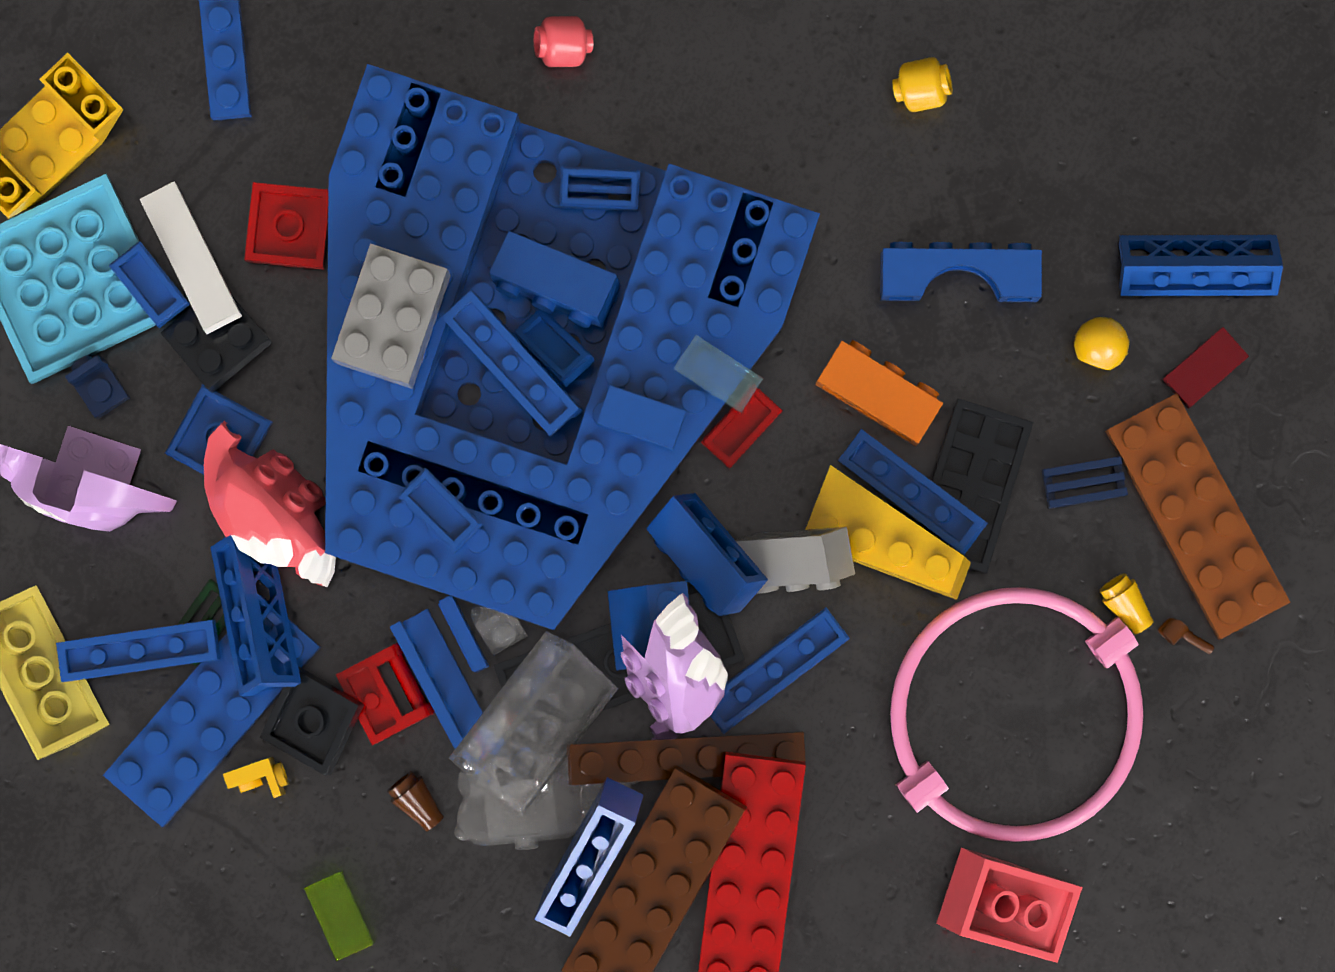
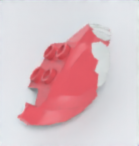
M223 421L208 438L204 457V488L211 512L226 537L231 535L238 549L258 562L272 564L277 567H295L296 574L302 579H309L311 583L328 587L335 572L336 557L325 554V531L314 513L326 504V498L323 496L322 490L317 484L306 480L294 469L293 462L286 455L277 453L274 449L259 458L247 455L237 449L242 437L229 431L226 426L227 423Z

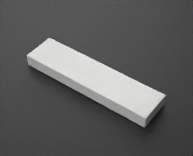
M175 181L142 197L140 201L205 333L209 334L242 317Z

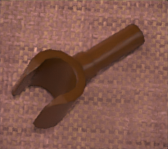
M1169 618L1158 628V632L1172 645H1175L1182 637L1207 654H1211L1214 650L1212 644L1193 634L1184 622Z

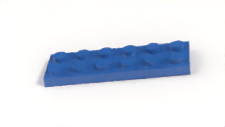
M260 595L266 602H268V600L263 595ZM265 617L263 620L264 630L275 640L278 636L276 626ZM289 619L298 667L303 669L321 646ZM227 633L219 641L221 659L201 662L103 774L106 779L161 827H165L278 698L283 687H267L254 696H239ZM273 654L270 659L273 674L286 675L284 664Z

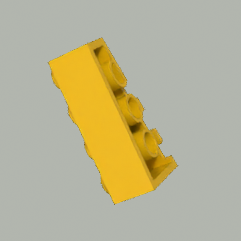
M830 465L805 530L847 527L853 562L957 600L971 562L958 551Z

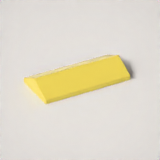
M37 585L0 601V689L37 760H40L107 727L109 723L86 679L61 682L56 643L65 642V639Z

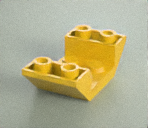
M68 52L39 79L45 87L0 129V211L8 219L50 195L103 144L124 110Z

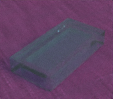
M695 335L674 367L675 371L740 413H742L763 381L762 377L698 335Z

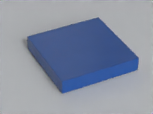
M202 384L164 454L204 475V457L208 438L223 421L227 423L226 426L229 431L242 437L237 449L255 457L273 422L216 391L211 393Z

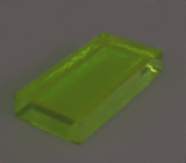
M342 871L304 888L336 961L374 944Z

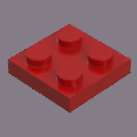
M253 182L244 260L250 263L324 270L328 241V190Z

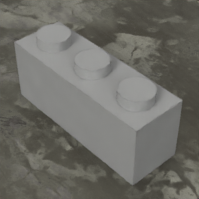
M847 527L754 533L735 540L768 579L757 593L776 591L779 589V586H785L786 592L800 591L809 588V584H816L817 590H828L841 586V579L855 575Z

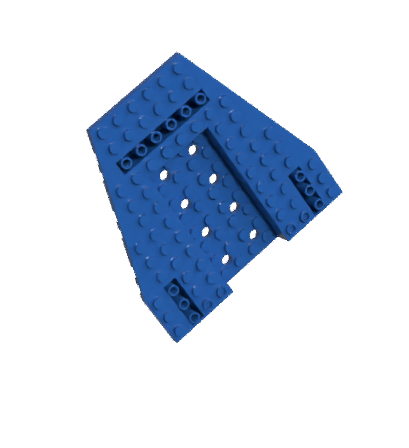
M367 64L329 173L325 554L555 630L618 544L660 491L667 479L734 393L750 369L761 357L765 349L782 329L820 213L672 164H668L665 171L520 123L518 113ZM550 163L556 168V176L551 182L541 183L536 180L534 171L539 164ZM561 167L640 170L638 212L560 208ZM569 177V184L631 186L632 180ZM568 193V198L608 200V195ZM508 231L587 263L599 261L605 266L606 271L618 276L621 284L602 328L592 324L589 328L576 325L567 319L568 314L556 309L553 313H548L570 335L578 337L581 345L595 360L592 365L566 388L550 373L584 410L575 419L571 418L552 436L534 426L533 417L441 318L470 290L476 293L491 310H499L505 314V326L511 332L515 331L538 310V308L531 304L532 300L527 297L518 295L517 299L498 292L495 289L497 285L493 283L489 275ZM370 244L447 268L451 275L413 389L338 365L331 359ZM466 384H474L480 388L481 397L474 405H464L459 400V391ZM610 385L686 411L673 450L597 424ZM424 468L429 470L483 524L456 553H453L397 497Z

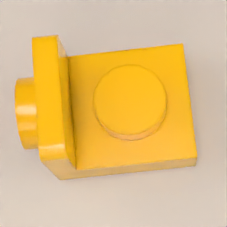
M273 757L223 774L227 788L230 789L238 786L240 793L262 786L261 777L264 776L267 778L273 798L286 794L283 786L289 785L283 764L281 762L275 764Z

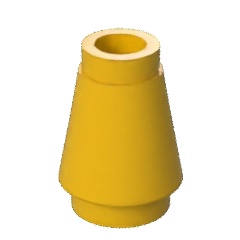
M1123 573L1102 586L1100 589V593L1104 597L1102 602L1134 634L1141 633L1153 624L1154 620L1150 616V612L1135 579H1129L1127 574Z

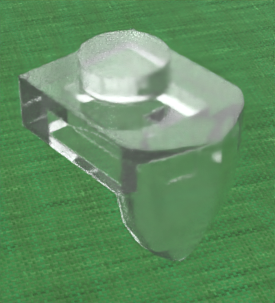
M474 603L472 604V620L493 656L528 637L518 618Z

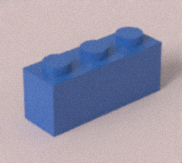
M508 231L489 272L493 283L497 285L495 289L498 292L517 299L518 295L527 297L532 300L531 304L547 313H553L555 309L568 314L567 319L584 328H589L591 324L600 328L603 327L621 287L616 274L511 231Z
M696 493L673 496L646 528L655 539L657 548L671 558L679 568L681 577L696 588L703 597L706 607L718 616L741 612L768 581L766 576Z

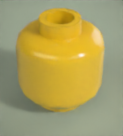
M935 57L902 64L899 69V78L892 80L896 101H904L905 106L911 112L941 107L946 103L947 95L953 93L947 64L941 65Z

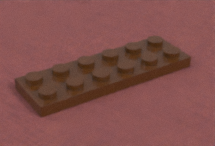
M677 766L561 971L654 972L747 806Z

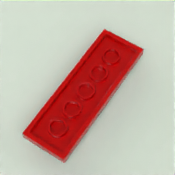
M726 752L721 791L747 806V809L710 873L698 972H779L806 767L805 761Z

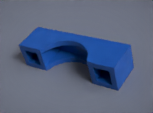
M892 242L890 243V248H883L880 255V301H920L927 285L934 278L954 270L968 271L983 278L992 288L998 302H1038L1042 297V250H1032V244L1011 243L1008 244V249H992L991 243L977 242L968 244V249H953V243L933 242L929 243V249L913 248V243Z

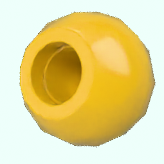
M1095 317L1083 323L1075 334L1074 349L1079 360L1101 369L1112 370L1119 366L1127 356L1129 339L1125 329L1118 321L1108 317Z

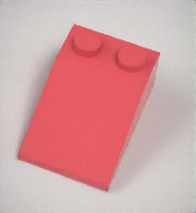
M961 848L936 924L962 937L1058 963L1082 887L992 856Z

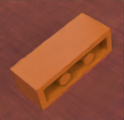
M854 340L850 344L841 341L815 385L916 447L943 405V402L937 399L939 393L922 382L915 386L905 380L903 377L906 373L896 365L888 361L881 365L871 359L870 355L872 352L862 344Z

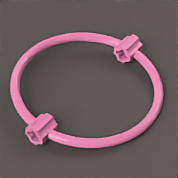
M1013 587L989 590L955 603L934 618L916 637L908 649L895 679L891 698V731L899 762L906 775L905 778L895 785L917 813L928 805L951 824L984 838L1010 842L1035 841L1064 833L1079 826L1101 810L1117 793L1126 780L1139 749L1143 728V699L1135 667L1128 655V652L1139 645L1135 636L1119 617L1105 624L1098 616L1081 604L1059 594L1035 588ZM1011 603L1034 604L1051 608L1075 619L1091 631L1093 635L1085 640L1096 659L1105 668H1109L1114 663L1116 664L1125 688L1128 713L1127 730L1119 759L1111 774L1098 791L1085 803L1059 818L1044 823L1024 826L1000 825L986 822L960 811L945 800L941 794L949 788L929 761L919 766L914 757L909 741L906 719L907 698L912 678L921 658L936 638L949 626L975 611L990 606Z

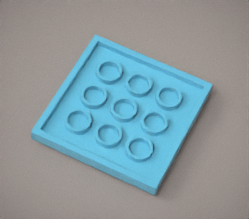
M107 174L0 224V321L31 384L70 367L74 362L90 354L93 356L156 326L109 267L113 261L138 243L139 239Z

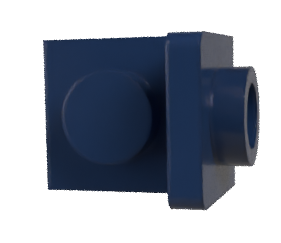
M89 354L80 358L71 365L73 371L65 376L68 382L75 387L96 419L101 418L130 399V396L106 359L99 355L92 357Z

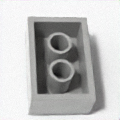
M370 244L331 359L338 365L413 389L451 277L448 269Z

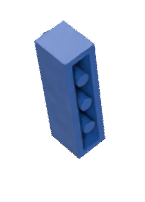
M608 777L606 778L546 885L534 920L568 936L572 935L635 825L643 794Z

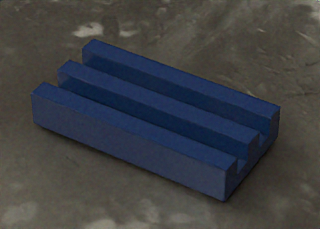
M1121 456L1042 470L1048 509L1128 495L1127 487L1125 488V475L1122 471ZM1113 467L1114 474L1054 484L1052 482L1053 476ZM1110 482L1116 483V489L1055 499L1054 492Z

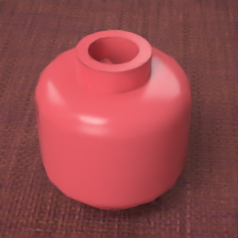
M577 16L546 17L541 26H537L534 30L535 56L541 58L547 67L580 66L586 57V53H591L593 50L592 31L586 29L581 18Z

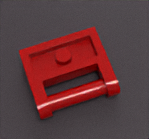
M398 643L336 674L344 692L364 704L358 719L372 745L435 713L430 702L427 703ZM389 662L413 711L402 715L378 668Z

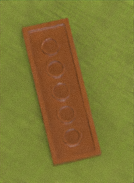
M1177 393L1105 431L1118 456H1121L1127 473L1218 640L1290 603Z

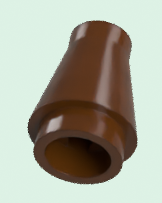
M412 771L401 777L387 791L392 797L391 803L417 822L425 832L431 830L444 818L422 776L417 778Z

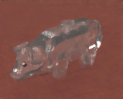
M552 754L537 756L534 780H519L501 788L496 772L499 760L478 761L475 766L463 768L459 774L458 787L464 799L458 810L457 826L455 827L454 834L459 840H470L474 844L483 846L515 843L516 850L538 848L539 841L572 837L576 834L604 783L569 785L568 759L559 758L558 755ZM639 781L619 783L630 788L632 785L639 783Z

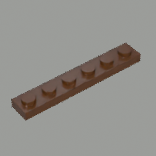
M804 732L567 745L569 785L602 784L607 777L618 783L669 780L677 766L698 778L723 777L726 752L805 761Z

